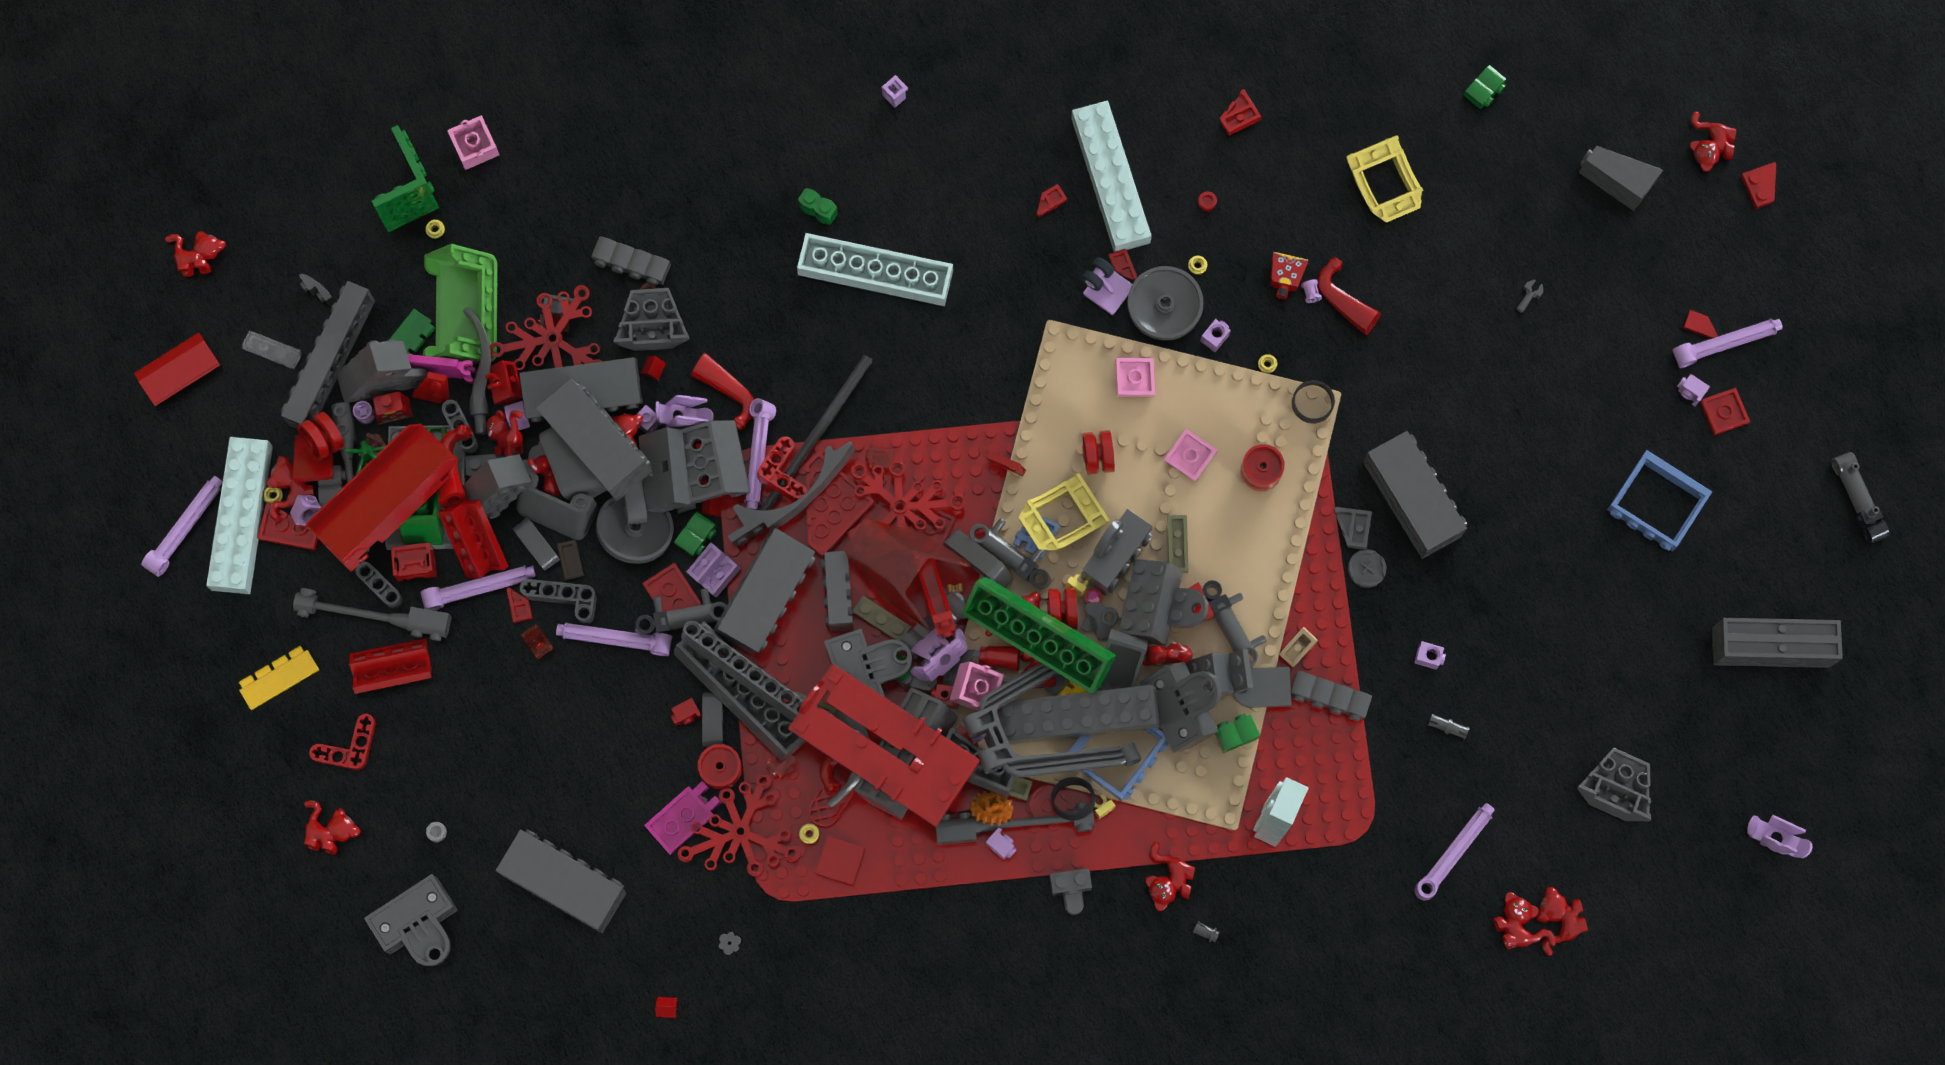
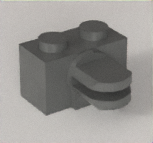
M1089 868L1050 874L1052 896L1063 895L1067 913L1071 915L1079 914L1084 907L1082 892L1091 891L1092 889Z

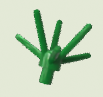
M364 440L360 443V449H345L344 452L361 454L357 474L362 470L364 461L366 466L370 460L376 459L374 452L381 451L386 446L372 448Z

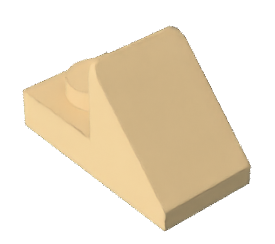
M1303 627L1279 655L1294 667L1314 647L1318 640Z

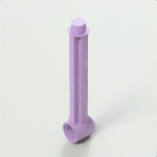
M1769 319L1768 321L1694 345L1690 343L1682 344L1672 351L1679 368L1687 367L1697 362L1699 358L1772 334L1775 335L1777 331L1782 330V323L1780 319Z
M759 398L753 400L749 408V412L754 419V429L748 474L750 493L746 494V500H744L747 503L746 508L758 510V505L761 504L762 482L757 479L756 474L759 466L765 459L768 422L776 414L775 405Z
M213 476L210 481L207 480L206 484L155 551L151 550L144 557L141 564L144 568L158 577L166 571L169 566L168 559L218 492L221 491L222 480L216 476Z
M524 565L523 567L443 589L439 587L427 588L421 591L424 609L436 611L443 608L446 603L519 584L526 579L536 577L533 566L526 568Z
M568 622L565 625L558 624L556 629V635L563 636V639L650 650V653L659 656H669L672 636L664 633L640 635L632 632L569 624Z
M1485 803L1482 808L1478 807L1476 813L1427 876H1424L1416 885L1415 894L1419 899L1429 900L1436 894L1441 882L1489 820L1492 819L1491 815L1495 809L1491 805ZM1421 886H1429L1430 894L1423 893Z

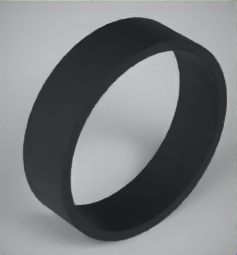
M1310 380L1300 384L1292 397V409L1295 415L1300 420L1311 424L1326 420L1330 416L1335 404V397L1330 387L1317 380ZM1310 385L1323 388L1331 398L1330 411L1320 418H1308L1302 415L1295 404V396L1300 389Z
M1069 777L1061 780L1054 786L1051 793L1053 809L1059 817L1075 821L1085 818L1092 812L1095 806V795L1089 782L1082 778ZM1080 785L1090 791L1092 799L1089 805L1082 811L1068 813L1060 810L1055 805L1054 800L1057 793L1066 786Z

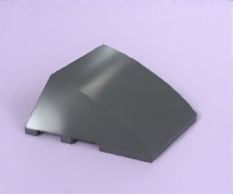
M669 288L630 291L624 315L619 324L618 333L613 341L614 344L633 351L673 349L689 340L688 333Z
M1613 748L1577 789L1589 805L1624 821L1651 820V798H1649L1650 764Z

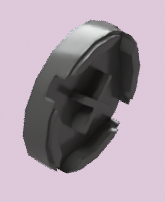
M1361 550L1350 559L1348 574L1356 585L1371 588L1382 582L1387 566L1384 558L1374 550Z

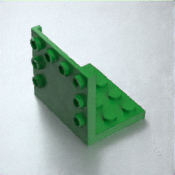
M398 125L391 129L416 180L404 186L399 185L391 192L380 194L372 200L388 232L439 209L432 194L435 190L431 182H426L424 178L427 176L421 161L416 162L419 158L405 129L401 131Z

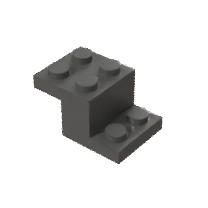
M1242 649L1230 654L1210 653L1192 659L1186 664L1190 674L1207 671L1215 675L1221 685V696H1229L1253 688L1248 650ZM1208 681L1207 689L1211 692L1213 684Z

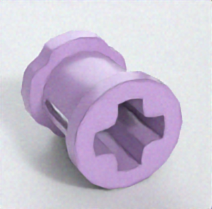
M1308 280L1301 284L1305 290L1306 303H1314L1322 299L1317 288L1318 280Z

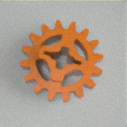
M983 791V795L977 793L976 797L972 798L970 811H972V816H976L977 821L983 820L982 824L987 822L990 823V826H993V823L1001 825V821L1007 823V820L1011 819L1014 806L1012 805V800H1007L1004 796L1002 797L992 791L990 793Z

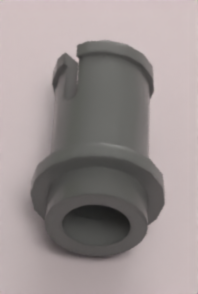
M1199 921L1193 933L1209 939L1210 943L1211 941L1216 942L1220 933L1216 927L1213 929Z

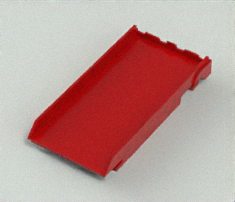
M422 424L408 425L376 455V459H372L310 518L305 526L352 572L359 565V561L362 563L368 557L365 552L377 540L383 543L450 478L447 473L458 463L459 459Z

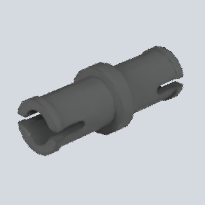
M1432 714L1428 726L1445 731V734L1451 733L1463 739L1466 738L1469 727L1457 724L1452 719L1447 720Z

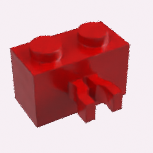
M502 360L492 365L490 373L485 375V379L489 380L490 385L487 387L492 391L494 404L507 406L522 399V388L516 363Z

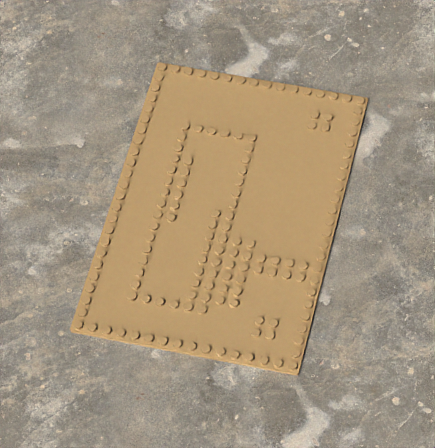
M1048 320L1010 459L1020 463L1026 469V472L1022 477L1007 471L993 527L1000 518L1006 521L997 535L1030 558L1031 554L1024 551L1027 543L1022 542L1019 548L1013 545L1017 531L1020 532L1023 526L1019 516L1026 502L1068 481L1078 473H1080L1110 521L1059 550H1047L1043 558L1036 561V564L1039 565L1038 569L1047 571L1051 577V582L1045 589L1034 587L1030 580L1026 581L1004 564L1013 578L1006 589L1019 597L1030 595L1037 591L1041 596L1040 609L1047 613L1048 589H1059L1061 601H1064L1063 589L1071 576L1074 578L1075 575L1079 574L1080 576L1077 581L1082 584L1085 582L1081 579L1082 569L1093 556L1094 549L1105 531L1116 518L1119 520L1127 509L1153 526L1151 531L1153 533L1152 539L1146 547H1141V554L1138 557L1140 560L1168 562L1167 516L1187 515L1189 572L1182 574L1179 588H1189L1199 582L1203 589L1206 582L1215 580L1222 587L1221 596L1226 594L1230 598L1241 593L1243 600L1233 604L1231 608L1249 641H1252L1264 635L1267 640L1265 643L1254 648L1258 653V659L1252 668L1276 667L1341 393L1332 390L1335 404L1330 416L1326 420L1315 424L1306 423L1300 420L1292 409L1294 392L1303 382ZM1153 358L1156 395L1154 397H1117L1115 359ZM1310 385L1303 387L1297 392L1295 404L1302 415L1308 418H1320L1330 411L1331 398L1323 388ZM1185 429H1188L1217 449L1216 454L1196 482L1164 461ZM1110 430L1114 450L1115 471L1104 473L1099 462L1098 473L1087 475L1082 452L1083 433L1093 432L1098 443L1099 432ZM1259 444H1268L1275 447L1282 454L1285 461L1284 472L1279 483L1273 489L1267 491H1255L1249 488L1243 482L1240 475L1241 464L1246 452ZM1069 494L1037 510L1041 517L1044 516L1060 525L1054 536L1056 540L1087 524V521ZM1132 561L1130 562L1127 574L1123 578L1119 577L1116 589L1112 593L1108 592L1106 596L1103 595L1102 605L1105 608H1114L1118 613V621L1112 626V630L1119 631L1134 566ZM1038 574L1036 576V583L1041 584L1044 582L1045 576ZM1087 584L1085 592L1093 587ZM1214 588L1207 589L1209 595L1214 596L1217 594ZM1083 595L1079 601L1077 600V632L1105 648L1108 637L1098 640L1096 631L1089 632L1081 628L1084 619L1089 615L1084 608ZM1107 613L1105 615V619L1108 621L1111 620L1112 615L1110 613ZM1215 618L1202 622L1194 628L1170 627L1166 645H1147V647H1168L1172 642L1187 645L1192 650V659L1210 653H1233ZM968 619L964 634L967 650H977L980 652V646H1013L995 634H992L990 637L986 636L985 628ZM1145 653V656H1144L1143 661H1146V658H1147L1146 653ZM1249 654V660L1251 662L1253 659L1252 656ZM974 657L972 662L979 665V658ZM1020 659L1018 672L990 667V669L1004 674L1003 677L1011 680L1023 673L1031 661L1024 662ZM1142 662L1135 687L1141 686L1139 682L1171 663L1161 666H1154L1153 664L1144 666ZM1064 677V685L1073 689L1074 687L1069 684L1070 680ZM1112 684L1111 689H1114L1115 685ZM1045 687L1033 688L1013 701L1056 695L1046 692ZM1232 694L1221 696L1219 703L1209 710V713L1216 727L1224 721H1228V723L1234 722V718L1241 714L1251 715L1260 734L1267 707H1244L1234 699ZM960 704L958 710L951 709L958 716L952 728L956 730L959 724L964 726L962 719L978 711ZM1144 729L1093 735L1082 750L1122 747L1129 743H1135L1141 757L1140 762L1128 767L1124 764L1114 767L1090 769L1121 792L1159 740ZM1215 734L1190 749L1174 753L1170 745H1168L1163 753L1158 752L1155 756L1157 758L1155 764L1151 768H1146L1143 772L1146 774L1139 784L1137 782L1132 787L1133 793L1128 799L1124 798L1122 802L1230 830H1237L1259 739L1225 753L1222 752ZM1079 737L1012 744L1011 747L1019 756L1068 752ZM985 741L978 742L979 749H988ZM1081 771L1026 777L1054 785L1065 778H1082L1090 783L1094 790V795L1100 796L1103 794L1108 799L1120 801ZM1080 785L1065 787L1091 794L1088 789Z

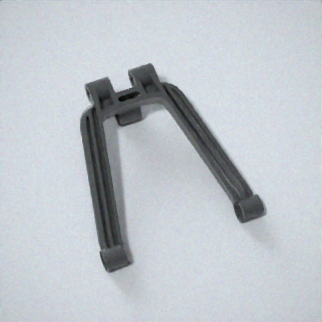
M1041 662L987 693L979 703V711L969 714L962 719L970 738H976L986 733L984 740L988 749L981 751L977 755L985 774L1003 768L1008 774L1015 777H1031L1114 767L1124 764L1128 767L1140 762L1141 757L1134 742L1122 747L1033 756L1017 755L1006 738L997 710L1059 674Z

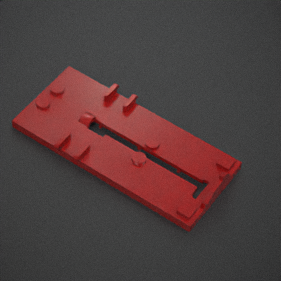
M834 664L830 666L822 680L804 699L799 713L788 728L789 731L873 785V790L877 792L879 789L891 797L890 801H897L935 827L940 823L980 763V759L941 735L942 729L938 728L935 731L924 723L926 720L924 717L918 720ZM827 691H830V695L826 700L828 704L898 750L902 751L904 748L915 755L916 758L910 766L824 709L817 708Z

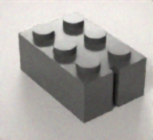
M1111 629L1105 649L1117 656L1101 688L1097 691L1111 690L1112 684L1115 685L1114 689L1135 687L1147 650L1148 640Z

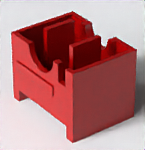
M430 542L391 547L393 576L398 582L403 581V579L409 581L412 578L437 577L435 551ZM427 555L429 556L430 566H428L427 563Z

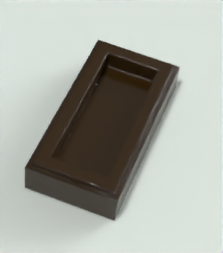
M576 539L557 544L565 581L584 578Z

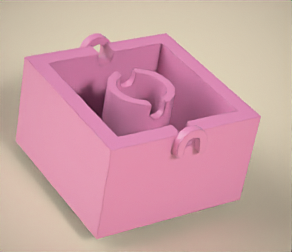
M482 115L470 121L463 120L460 125L447 130L465 170L500 155Z
M970 661L960 663L950 701L979 711L978 707L981 699L987 693L1001 686L1004 674L991 670L987 665L981 666Z

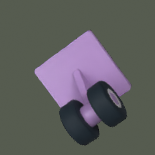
M1096 258L1092 263L1094 271H1086L1082 276L1083 282L1088 286L1083 295L1111 315H1114L1128 297L1133 284L1116 273L1107 261L1102 258Z

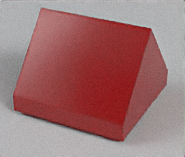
M648 356L641 374L659 381L666 363L656 356Z
M716 497L703 501L701 515L721 517L722 498Z
M657 997L656 1017L676 1018L677 998Z

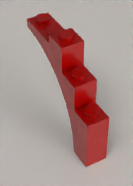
M930 544L912 549V555L937 637L947 638L953 636L956 628Z

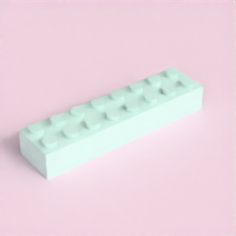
M1108 100L1072 110L1071 119L1114 252L1150 244L1151 233Z
M806 233L797 270L800 276L945 306L953 273V264Z
M230 437L206 585L212 591L250 594L259 540L257 537L261 526L265 501L263 496L267 488L266 483L273 449L268 440Z
M1287 777L1283 782L1279 781L1262 808V814L1253 829L1256 832L1254 837L1276 847L1292 826L1309 787Z

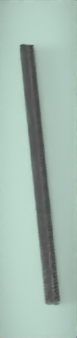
M864 355L861 361H859L857 367H855L856 369L852 371V375H850L844 386H842L843 388L838 392V396L834 398L827 411H825L826 413L821 417V421L817 423L818 425L815 426L810 436L805 440V444L801 446V450L797 452L790 465H788L789 467L784 471L786 475L790 477L792 475L795 476L796 470L800 469L801 462L807 459L805 456L811 453L812 446L814 447L815 443H817L816 441H818L817 439L821 438L822 431L828 428V423L830 424L831 420H833L832 418H834L833 416H835L834 414L838 413L839 406L845 403V398L847 399L848 395H850L849 393H851L850 391H852L851 389L855 388L856 381L862 378L861 376L867 370L866 368H868L867 366H869L871 358ZM780 480L777 483L780 487H786L787 485L784 480ZM772 489L759 510L772 509V505L776 504L775 501H777L778 497L780 498L781 494Z

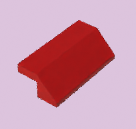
M197 333L134 374L154 406L217 368L220 364L201 334Z
M465 500L438 512L467 579L482 578L490 570H505L508 567L480 500Z
M426 638L351 653L349 656L354 694L432 678V667Z

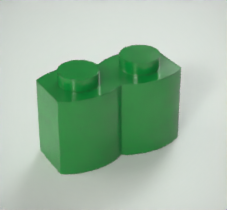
M1489 65L1467 88L1464 96L1479 109H1482L1484 106L1488 107L1494 100L1493 96L1496 93L1500 94L1506 87L1504 84L1506 78Z
M805 188L798 198L800 209L808 215L815 216L823 224L831 225L838 215L837 206L831 200L821 198L814 190Z
M696 512L674 543L693 558L696 555L700 556L706 547L704 546L705 542L708 539L712 540L717 532L715 530L716 525Z
M1241 714L1234 718V722L1228 723V721H1224L1217 725L1219 732L1215 736L1223 753L1260 738L1259 731L1251 715Z

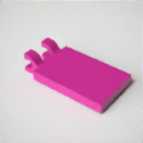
M407 354L412 369L423 368L428 372L447 375V378L462 379L463 377L467 383L473 384L471 373H475L476 369L473 367L472 361L460 362L458 359Z
M703 781L693 790L688 786L644 825L669 855H672L694 835L691 831V825L694 822H700L704 826L709 822V818L714 815L711 811L722 804L716 796L708 803L701 796L709 789ZM695 825L693 830L696 832L700 830V825Z

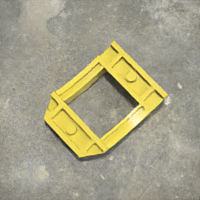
M1398 135L1346 157L1368 207L1372 213L1384 222H1389L1419 209L1422 201L1423 189L1411 170L1398 141ZM1392 158L1409 192L1378 205L1362 170Z
M1080 473L1034 499H1029L1019 516L1020 522L1038 550H1059L1085 537L1110 521ZM1069 494L1084 516L1087 524L1056 540L1037 510Z

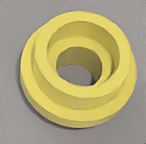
M432 220L426 225V233L431 238H440L445 232V227L439 220ZM433 228H439L437 232H432Z
M1194 256L1189 260V270L1194 274H1202L1207 269V261L1201 256ZM1199 263L1201 267L1196 268L1194 264Z
M1263 355L1258 361V367L1264 373H1272L1277 367V360L1272 355ZM1269 362L1271 366L1266 367L1264 363Z
M267 487L263 498L266 502L272 504L274 501L282 500L283 492L279 487ZM276 493L277 496L272 499L270 497L271 494Z
M806 824L800 829L799 836L804 843L812 844L817 841L819 830L813 824ZM812 831L813 836L810 838L806 837V832Z

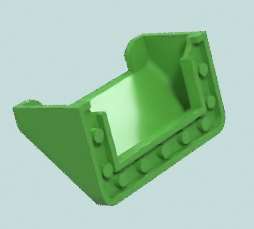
M449 244L424 255L425 269L429 274L437 276L436 346L426 347L423 351V356L458 359L460 362L472 361L473 364H479L481 347L478 332L463 310L469 307L478 317L487 334L489 346L491 343L497 342V260L492 254ZM497 346L494 348L495 353H497ZM491 355V362H492V361H494V360L496 359V357H493V356Z

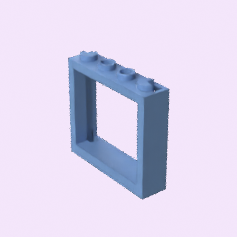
M1646 450L1607 510L1610 511L1613 517L1621 518L1627 522L1630 528L1643 532L1647 539H1654L1660 543L1659 545L1663 549L1673 552L1712 491ZM1643 465H1646L1699 499L1673 540L1618 506Z
M1158 728L1144 729L1159 741L1121 792L1090 769L1080 771L1122 802L1124 798L1128 799L1134 791L1132 789L1136 782L1139 784L1146 775L1143 772L1147 767L1151 768L1157 761L1155 756L1159 751L1163 753L1169 743L1165 734ZM1093 735L1080 736L1068 752L1082 751Z

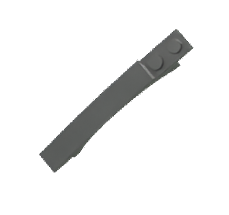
M851 441L835 451L831 446L825 448L824 464L818 479L811 489L794 503L775 510H753L738 504L735 505L733 509L744 526L728 536L731 543L735 547L742 546L754 535L762 534L765 528L768 527L770 531L774 528L778 529L799 514L825 490L856 450Z

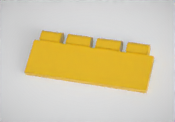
M299 646L289 652L291 660H288L287 656L284 655L273 661L272 665L275 668L273 671L267 665L255 672L256 681L250 675L239 682L242 687L239 691L251 710L319 671L308 650L304 652L302 647Z

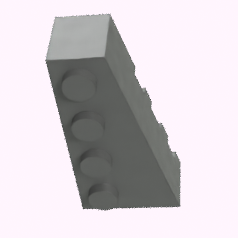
M848 551L825 552V558L821 559L822 570L826 571V577H822L823 589H827V596H824V606L828 608V615H825L826 627L830 626L831 632L854 630Z
M952 727L950 728L946 738L978 758V753L983 750L973 745L967 738L962 737ZM979 763L968 779V782L1008 798L1016 777L1008 774L1003 768L985 774L981 763Z

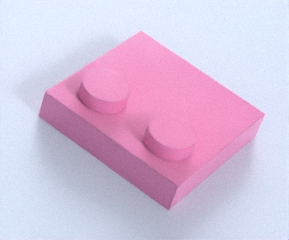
M1153 358L1115 359L1117 397H1154L1156 395Z
M1185 429L1164 461L1196 482L1216 454L1217 449L1188 429Z

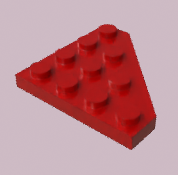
M819 451L805 464L807 491L815 484L824 464L825 456ZM841 470L825 490L807 505L808 545L822 558L824 553L829 552L875 503L867 494L862 498L857 497L854 493L857 485ZM859 488L856 492L862 494L864 491Z

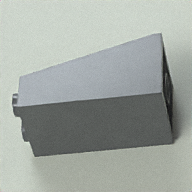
M1596 146L1593 151L1589 149L1580 163L1582 168L1579 173L1634 211L1655 184L1663 170Z

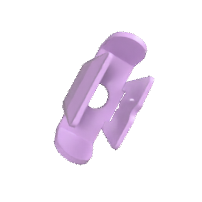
M676 395L666 405L659 404V401L656 402L657 423L666 424V427L684 429L713 421V412L708 408H691L707 402V399ZM674 411L681 412L682 416H675L673 418Z
M935 628L926 635L925 639L920 640L911 651L924 658L921 662L923 667H913L911 670L912 675L922 681H933L939 675H944L958 663L959 657L967 651L966 638L961 629L955 631L956 638L951 643L946 638H942V636L937 637Z
M1772 815L1769 823L1760 820L1758 816H1753L1748 824L1747 831L1750 837L1760 841L1762 846L1768 847L1779 854L1805 858L1812 851L1811 841L1794 836L1795 834L1805 833L1806 830L1777 816ZM1773 832H1778L1782 835L1781 843L1771 838Z

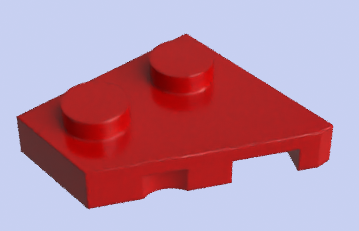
M1244 89L1241 90L1235 102L1233 101L1229 109L1220 117V123L1228 136L1261 120L1260 113Z
M1775 162L1742 173V181L1755 209L1774 202Z
M428 372L419 383L417 389H414L412 398L443 404L450 399L447 375Z

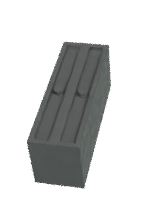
M634 357L520 373L526 419H531L533 423L545 421L536 408L571 378L576 383L580 381L589 394L597 400L598 404L602 408L607 409V412L620 411V407H626L628 410L638 409L639 405L643 404L637 359Z
M571 378L536 408L616 501L652 472L649 467L651 463L647 457L626 436L620 426L612 420L610 415L589 394L580 381L576 383Z
M1406 431L1369 451L1363 463L1418 554L1423 559L1461 538L1467 530V522L1463 516H1459L1456 511L1457 506L1455 502L1448 498L1447 490L1437 480V473L1434 468L1429 467L1427 464L1425 453L1422 450L1419 451L1416 446L1417 441L1415 437Z
M776 528L771 530L713 630L720 637L751 655L763 651L768 643L766 641L767 636L772 635L777 627V624H775L776 620L779 617L781 618L787 609L785 604L791 601L796 593L794 588L804 580L806 574L803 572L813 564L815 551Z
M1723 618L1712 627L1713 665L1830 668L1842 659L1841 620Z
M912 687L900 708L918 720L924 717L926 719L924 723L935 731L938 728L942 729L940 734L944 737H947L950 728L953 727L958 718L944 702ZM883 739L879 744L880 747L909 766L916 758L915 755L903 748L900 751ZM861 778L854 791L869 804L902 820L908 808L897 801H890L891 797L879 789L876 792L873 790V785Z
M520 829L497 867L496 872L603 934L627 893L623 889L624 885L614 878L611 880L606 879L605 873L596 868L592 871L590 866L579 858L577 861L573 860V856L563 849L557 851V847L548 840L540 841V837L528 829L524 832Z

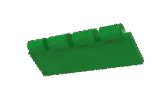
M413 309L389 340L403 341L407 354L412 355L409 351L417 353L425 342L421 336L428 339L436 328L431 325L432 320L416 309Z

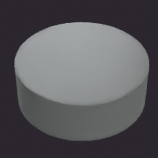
M433 822L426 829L427 837L433 842L444 840L447 834L446 827L440 822Z

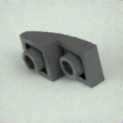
M305 274L299 275L302 279L300 285L305 292L310 291L312 296L316 294L322 303L326 301L329 306L335 303L330 293L319 282Z

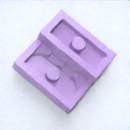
M710 543L686 572L717 598L741 567L714 544Z

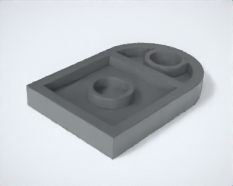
M1251 668L1253 688L1248 689L1245 693L1233 694L1234 699L1240 705L1248 708L1291 707L1290 668Z

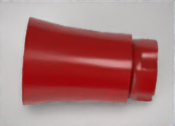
M980 646L979 665L1018 672L1020 662V650L1014 646Z

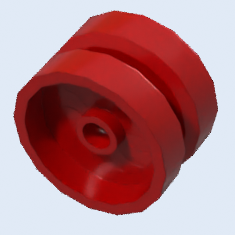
M324 412L313 416L312 422L306 420L297 427L302 442L317 461H322L329 457L330 451L336 453L344 448V441L337 426Z
M1110 430L1099 432L1098 443L1093 432L1083 433L1082 452L1087 475L1098 473L1099 462L1104 473L1114 472V450Z
M1259 444L1246 452L1241 464L1240 475L1243 482L1249 488L1255 491H1267L1273 489L1279 483L1284 472L1285 461L1282 454L1275 447L1268 444Z
M1066 588L1064 590V601H1061L1059 589H1048L1047 613L1061 622L1064 619L1067 626L1077 631L1076 588Z
M714 744L707 747L701 753L698 760V771L702 780L710 788L722 790L723 788H732L739 782L742 775V763L738 753L732 747L725 744ZM722 764L723 768L720 770L717 769L719 768L718 765Z

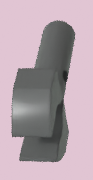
M1536 280L1526 283L1523 288L1526 291V295L1517 307L1519 312L1525 310L1532 298L1536 297L1539 299L1543 293L1542 284L1537 291L1532 292V286Z

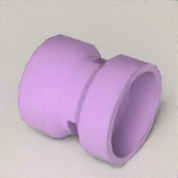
M360 401L354 405L353 414L360 423L369 424L374 420L375 411L368 402Z

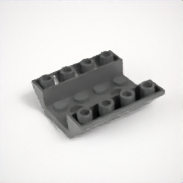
M708 421L681 429L683 430L690 505L677 508L678 513L696 509V503L728 494L734 498L750 493L735 421ZM697 440H701V447L694 449L693 444ZM704 476H709V482L706 485H701V479Z

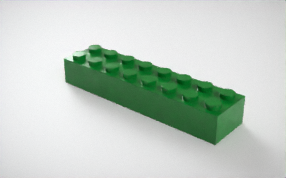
M988 577L976 581L961 613L1090 693H1094L1101 688L1117 656Z

